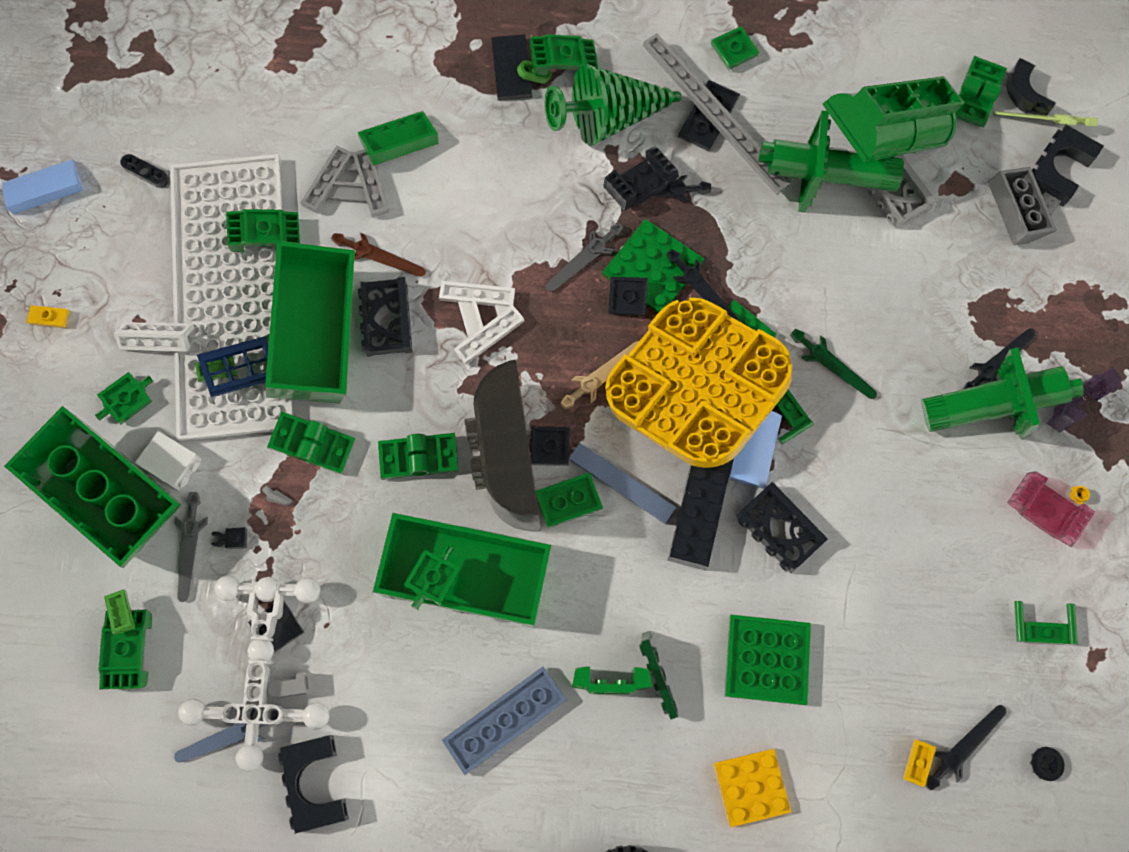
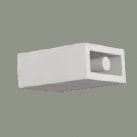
M158 431L135 464L179 491L188 483L189 476L198 469L202 459Z

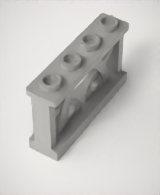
M903 155L895 156L904 159L902 197L892 195L886 192V190L866 188L867 193L874 198L878 208L884 212L888 222L894 228H898L918 215L928 212L937 202ZM906 190H909V192L911 193V194L908 193V197H907V194H906ZM904 205H906L907 213L905 215H900L896 207L900 208V210L902 211ZM911 205H920V207L912 211Z

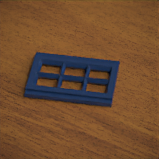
M265 336L197 354L211 398L266 383V371L254 375L251 367L253 364L267 362L269 345ZM262 348L265 358L249 361L247 352ZM243 353L246 363L230 367L227 357ZM223 359L225 369L214 372L209 371L207 363ZM247 366L250 376L234 380L231 370ZM227 372L230 382L214 386L211 376Z

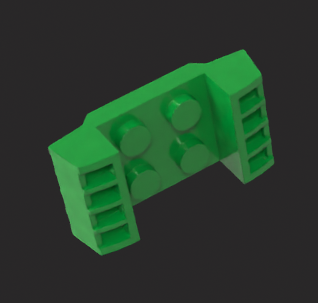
M554 34L530 38L535 76L546 77L549 69L579 70V67L583 64L598 67L594 40L585 39L581 36Z
M242 209L240 211L226 212L227 245L231 252L244 253V246H277V241L300 244L298 212H288L280 209Z
M147 609L131 610L135 628L118 635L112 634L108 612H105L99 656V690L137 689L147 686L149 672L143 671L146 629H152V614Z
M590 666L576 668L572 688L587 690L589 694L631 695L636 690L652 687L649 669L640 667L632 669V684H628V680H616L615 684H608V680H595L594 684H590Z

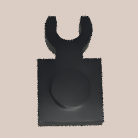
M245 527L225 528V534L218 531L211 533L212 536H219L218 542L211 543L214 547H221L225 544L226 549L247 548V528Z

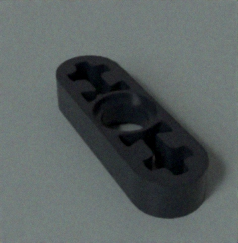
M126 154L120 160V164L126 172L157 188H164L169 183V177L163 170L132 154ZM128 162H129V163H132V162H133L136 167H134V166L131 165V164H128V165H127V163H128ZM143 168H149L147 174H140ZM154 175H155L156 177H158V178H163V179H162V180H160V179L156 180V178L154 177Z

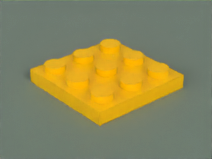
M774 748L713 763L729 827L791 813Z

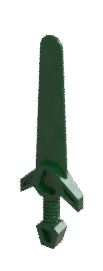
M796 328L790 334L795 343L800 342L811 351V355L801 357L803 360L821 363L869 399L876 398L877 392L828 351L824 337L820 335V344L814 345L804 337L803 331Z

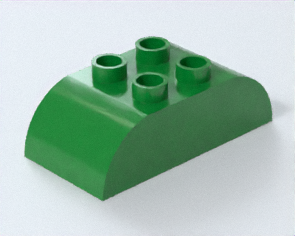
M61 406L4 465L7 470L121 568L126 567L181 506V503L167 490L64 406Z

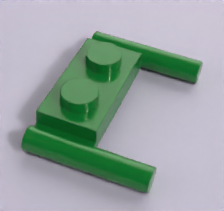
M788 389L775 406L792 429L778 438L781 445L814 425L813 421L809 419Z
M1014 601L1017 642L1078 645L1075 604H1066L1068 624L1024 622L1023 601Z

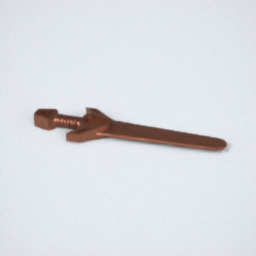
M361 232L362 240L357 243L346 239L340 233H334L331 237L332 241L339 247L344 245L355 250L354 261L367 258L418 277L426 274V270L423 267L369 244L366 234Z

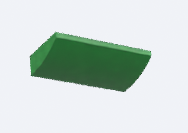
M424 111L357 132L373 166L439 144L438 133Z

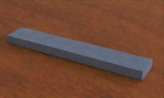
M579 443L569 457L571 462L586 472H590L592 476L664 524H666L676 509L674 505L581 443Z

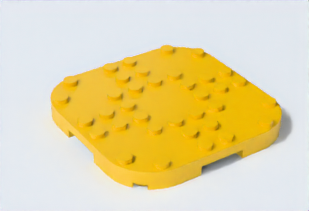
M689 298V300L681 302L676 300L665 306L648 325L647 333L628 356L624 354L611 370L606 381V396L613 414L632 429L690 465L702 468L717 467L729 462L738 455L786 393L792 380V362L787 348L779 340L760 329L755 331L728 316L727 311L700 298Z

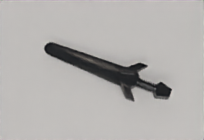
M681 175L675 182L670 183L664 190L652 197H675L682 203H689L685 196L687 192L697 191L701 195L710 193L711 183L702 181L700 185H685L684 181L688 175Z
M673 249L667 252L666 256L671 264L675 263L683 272V276H673L677 283L689 284L704 300L726 310L728 316L740 322L737 316L700 275V263L696 259L694 267H688L679 258L680 253Z
M1033 328L1027 329L986 363H974L970 366L969 369L978 370V376L971 382L968 381L962 389L976 387L983 381H997L998 369H1000V365L1009 350L1019 348V352H1021L1036 337V331Z
M1003 705L996 706L948 752L936 751L934 753V757L942 758L943 766L933 775H928L925 785L928 790L931 791L939 787L941 778L950 770H954L956 782L963 778V763L1006 715V708Z

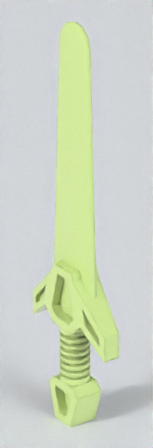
M1001 111L994 112V114L1046 119L1053 120L1054 123L1097 126L1098 118H1082L1066 114L1047 116Z

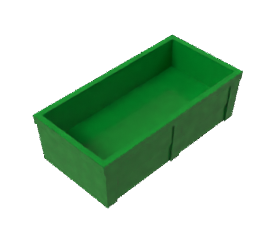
M277 241L265 383L266 398L340 404L344 396H346L355 250Z
M392 512L373 593L389 599L397 598L414 602L417 595L405 588L404 584L423 551L427 550L433 554L441 555L446 545H449L454 550L451 552L448 560L460 567L461 571L441 606L430 600H424L422 604L450 609L457 613L463 614L464 612L517 623L529 628L535 626L551 549L550 544Z

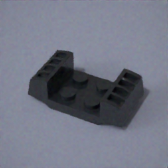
M654 146L646 150V160L620 175L616 170L609 173L604 179L603 187L618 205L626 211L633 206L640 205L664 190L679 177V172L658 147Z

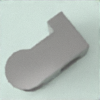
M296 673V679L292 680L274 679L268 684V693L277 698L310 694L308 673Z

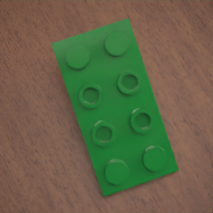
M974 56L958 94L965 104L955 112L956 118L984 128L993 104L1001 91V83L1007 68Z
M281 411L267 448L342 475L355 438L329 429L319 422L307 421Z
M416 433L410 434L406 438L378 441L381 480L459 472L455 433L428 436Z

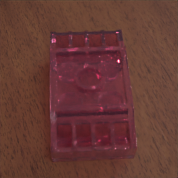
M1028 472L1007 503L1017 510L1022 517L1045 533L1072 547L1093 517L1095 511L1085 503L1076 506L1045 485L1048 478L1039 472Z

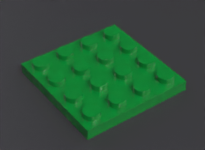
M645 219L604 269L602 275L609 280L611 277L648 278L646 306L659 313L665 306L674 301L686 285L677 283L673 279V276H683V272L675 263L671 264L666 256L667 252L673 249L680 253L679 258L688 267H694L695 259L701 266L704 258Z
M730 614L724 697L807 706L811 623Z

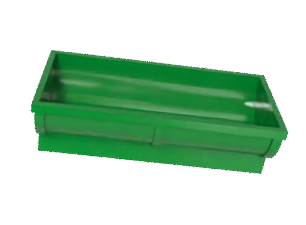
M944 76L864 86L858 93L835 94L822 105L861 160L866 163L946 146L953 138L956 130L957 120L955 112L965 103Z

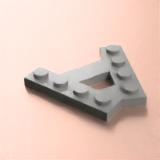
M336 146L300 202L303 207L315 213L319 212L326 199L367 202L372 217L390 213L376 167L372 165L364 149L350 152ZM344 170L358 171L361 183L339 182L338 180Z

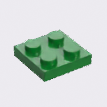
M742 26L711 41V45L728 70L757 57L759 54L758 49Z

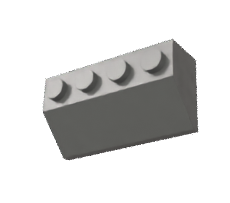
M1030 167L999 171L988 182L1013 245L1027 244L1057 231Z

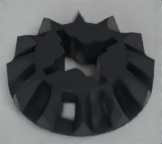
M1041 747L1031 754L1030 764L1032 765V772L1039 779L1055 781L1062 776L1065 763L1062 755L1056 749ZM1043 759L1053 760L1049 764L1050 770L1046 767L1041 768L1044 764Z

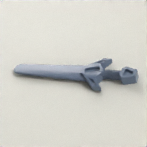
M253 709L250 713L251 719L253 717L255 709ZM278 710L271 712V718L274 721L279 716ZM237 723L177 751L174 759L178 763L244 740L247 724ZM259 724V729L268 724ZM258 735V742L265 740V738Z

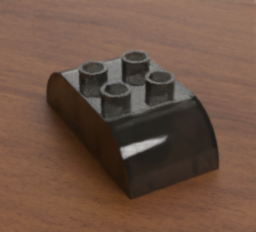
M515 359L494 367L483 377L474 395L475 417L465 419V428L471 453L480 452V456L470 457L472 478L475 482L476 490L486 489L490 505L498 517L505 523L519 530L536 532L541 531L540 517Z

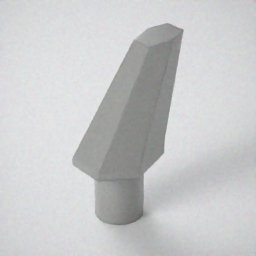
M268 485L262 489L267 495L266 501L286 506L293 503L291 499L278 490L273 491Z

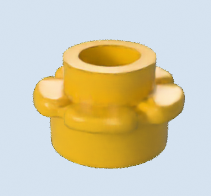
M1074 486L1071 488L1069 495L1076 504H1083L1088 501L1090 492L1084 486Z

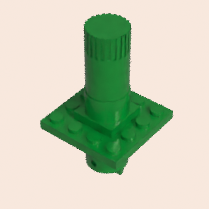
M824 110L821 111L807 143L774 139L773 142L763 141L761 144L758 162L768 163V174L801 179L798 212L805 213L808 206L811 207L813 198H816L817 189L821 188L822 182L896 192L903 177V158L890 157L864 163L856 151L830 147V136L827 135V131L830 129L831 119H829V113Z
M1013 348L1009 350L1000 365V369H998L1000 380L921 399L923 414L929 432L1009 416V419L1015 420V424H1013L1015 434L1019 435L1020 439L1028 438L1040 425L1037 414L1038 409L1069 403L1072 401V398L1075 397L1077 399L1083 395L1082 379L1069 380L1063 366L1026 374L1019 348Z

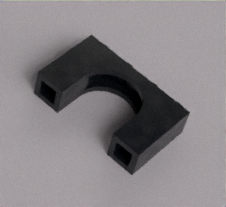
M1067 124L1062 130L1057 129L1052 136V139H1054L1053 143L1049 142L1044 149L1046 154L1044 156L1041 155L1036 161L1037 168H1032L1041 194L1062 207L1073 197L1079 185L1056 170L1054 157H1070L1088 168L1104 147V145Z
M333 735L280 747L278 760L284 769L282 782L284 787L287 786L286 805L291 809L292 817L289 818L291 830H294L295 834L349 820L345 798L324 804H315L308 801L300 789L301 775L307 766L313 762L337 756Z

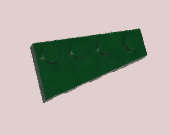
M651 631L643 633L642 644L639 645L642 656H646L649 663L646 666L649 669L650 676L654 675L656 680L654 688L657 695L661 694L663 702H661L663 712L665 715L668 714L670 720L678 717V709L669 684L666 685L665 671L662 665L659 666L658 664L660 660L657 648L652 647L650 643L651 638H653Z

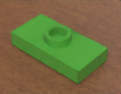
M227 357L229 366H235L234 357ZM223 359L207 363L210 372L225 369ZM195 362L198 383L205 382L200 364ZM236 369L231 370L233 377L237 376ZM227 372L211 376L212 380L229 378Z
M123 589L104 596L112 634L118 635L134 629L135 625L127 591Z

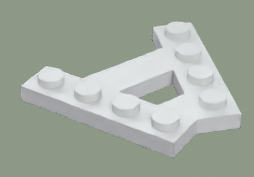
M441 281L439 300L458 302L468 339L454 348V352L465 365L524 322L522 315L513 306L515 288ZM477 304L495 306L497 317L484 327Z

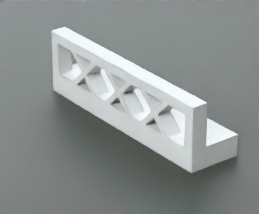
M125 322L113 334L119 350L187 352L191 348L187 336L194 327L193 324Z

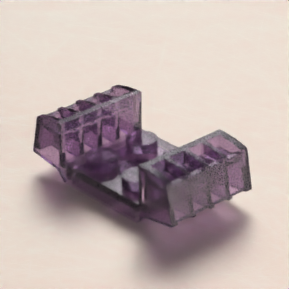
M1113 367L1103 374H1095L1083 383V395L1077 399L1074 397L1071 402L1057 405L1054 408V414L1047 424L1059 433L1087 416L1078 406L1086 399V396L1090 394L1098 401L1115 390L1122 382V378Z

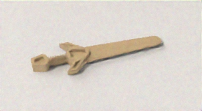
M639 341L634 342L589 376H575L571 379V382L580 383L581 387L573 394L566 395L561 401V406L564 409L573 407L574 402L583 394H590L591 403L595 401L597 389L607 381L611 370L624 354L628 356Z

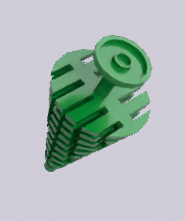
M583 64L574 76L575 85H572V101L566 102L564 94L559 87L550 86L545 94L544 107L546 120L552 131H560L566 123L567 113H573L577 128L581 132V139L585 144L588 143L589 146H593L625 130L627 127H631L636 122H640L654 113L662 111L663 108L671 106L672 102H679L681 100V93L679 91L672 92L667 87L661 88L656 84L653 85L649 82H643L609 70Z

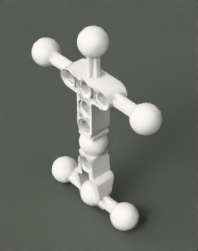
M228 575L221 577L215 583V594L220 600L230 601L238 595H249L247 614L251 616V632L253 634L251 640L253 641L247 650L250 658L248 663L250 665L246 671L243 704L231 703L224 707L204 706L198 699H188L180 706L178 713L180 720L189 726L197 725L203 719H220L228 723L247 724L245 744L238 750L236 755V763L244 771L257 769L263 760V753L257 746L259 724L278 725L283 722H304L308 728L317 730L323 728L329 720L327 707L318 702L310 704L306 709H284L278 705H267V688L271 673L269 668L271 662L269 660L274 653V647L271 642H273L272 637L275 633L277 619H280L283 615V596H296L297 600L306 604L314 602L319 597L320 586L312 578L302 579L297 584H285L283 579L278 582L273 577H264L258 582L253 578L251 583H239L238 579ZM258 599L262 602L274 601L272 613H258ZM263 625H266V633L264 635H260V628ZM261 666L262 674L256 677L255 670ZM258 687L260 695L254 698L253 690ZM236 708L237 716L231 719L230 711ZM256 708L258 711V716L256 719L252 720L250 717V713L253 709ZM277 709L279 716L273 721L271 712Z

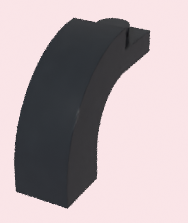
M1019 58L1007 79V91L1010 99L1025 114L1032 110L1039 115H1048L1056 102L1040 95L1032 88L1030 75L1036 65Z

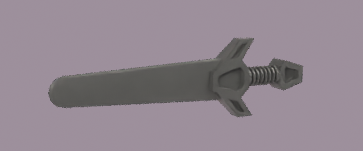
M620 223L610 226V231L601 239L595 238V230L590 233L589 244L546 284V290L549 292L556 290L597 256L611 255L615 249L605 248V244L613 237H619L623 226Z
M190 492L186 500L189 504L188 519L182 522L175 516L174 522L182 531L177 599L180 602L188 600L198 533L208 524V517L200 522L196 521L197 505L201 504L200 496L197 492Z

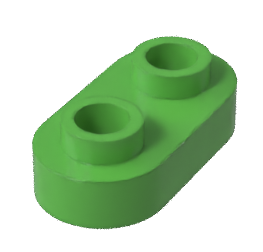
M527 60L522 61L517 68L518 74L523 79L538 83H547L552 76L550 69L546 77L535 76L533 62Z

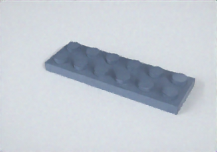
M541 667L442 739V742L463 774L466 775L567 700L546 669Z

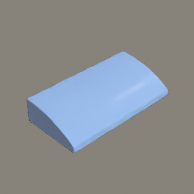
M73 159L3 182L2 184L5 205L12 214L83 191Z
M773 411L769 413L746 445L733 458L728 480L762 489L766 488L782 415Z

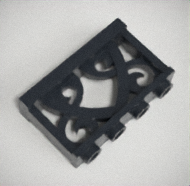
M397 277L398 279L360 282L361 288H358V297L362 300V305H359L360 317L363 316L360 330L361 334H364L361 346L362 351H365L368 357L402 352L413 353L408 287L405 277ZM398 288L397 290H394V291H392V292H389L388 294H386V292H385V290H384V289ZM372 290H378L382 293L383 297L380 298L377 294H374L375 299L370 300L368 295ZM391 301L392 304L394 302H398L399 304L397 307L394 308L390 305L389 302ZM385 304L391 312L401 316L392 320L387 330L374 320L378 311ZM394 325H400L399 330L394 329V333L391 332ZM383 336L386 337L383 345L378 347L372 345L373 337H378L377 343L382 341ZM393 340L403 342V344L389 345V342Z
M773 482L736 515L738 523L743 528L747 527L752 533V538L758 543L761 542L766 547L765 551L768 555L775 557L780 562L779 566L785 572L793 573L828 540ZM767 494L770 499L765 508L757 503ZM777 508H780L783 511V514H774L772 510L777 513ZM752 509H759L764 512V515L759 513L754 515L759 518L758 522H753L749 518V512ZM772 517L777 520L790 518L792 522L789 527V533L792 539L773 537L770 528V518ZM795 527H799L802 530L801 533H796L799 538L794 533ZM812 541L815 545L804 554L801 544ZM793 546H797L799 550L797 560H789L786 556V551H791L793 556L795 552Z

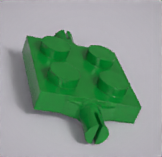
M127 372L97 394L104 408L95 414L96 418L101 421L110 414L122 425L153 402L147 395L145 387L154 382V380L148 375L139 382L130 372Z
M446 545L441 555L424 550L407 578L404 587L417 595L411 605L414 609L419 610L424 600H430L440 606L461 571L460 567L448 560L451 552L454 550L451 546Z

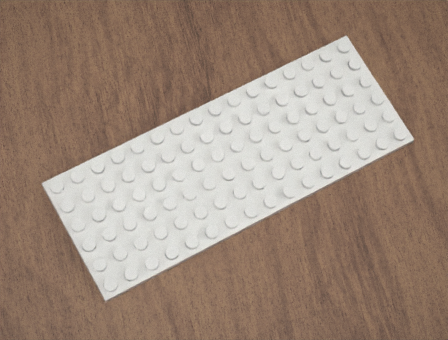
M278 154L170 165L174 323L193 324L194 327L187 336L191 348L187 352L174 351L176 438L181 442L273 431L281 411L294 416L293 400L266 398L265 383L211 398L206 382L198 383L194 363L199 362L197 354L263 336L266 337L269 345L277 246H244V253L231 252L227 245L226 212L240 211L242 209L283 210L280 157ZM262 348L247 352L249 361L265 358ZM243 353L233 356L235 366L246 363ZM266 361L251 365L254 375L267 370ZM247 366L236 369L237 376L233 378L237 380L250 376ZM229 378L213 380L214 386L230 382Z

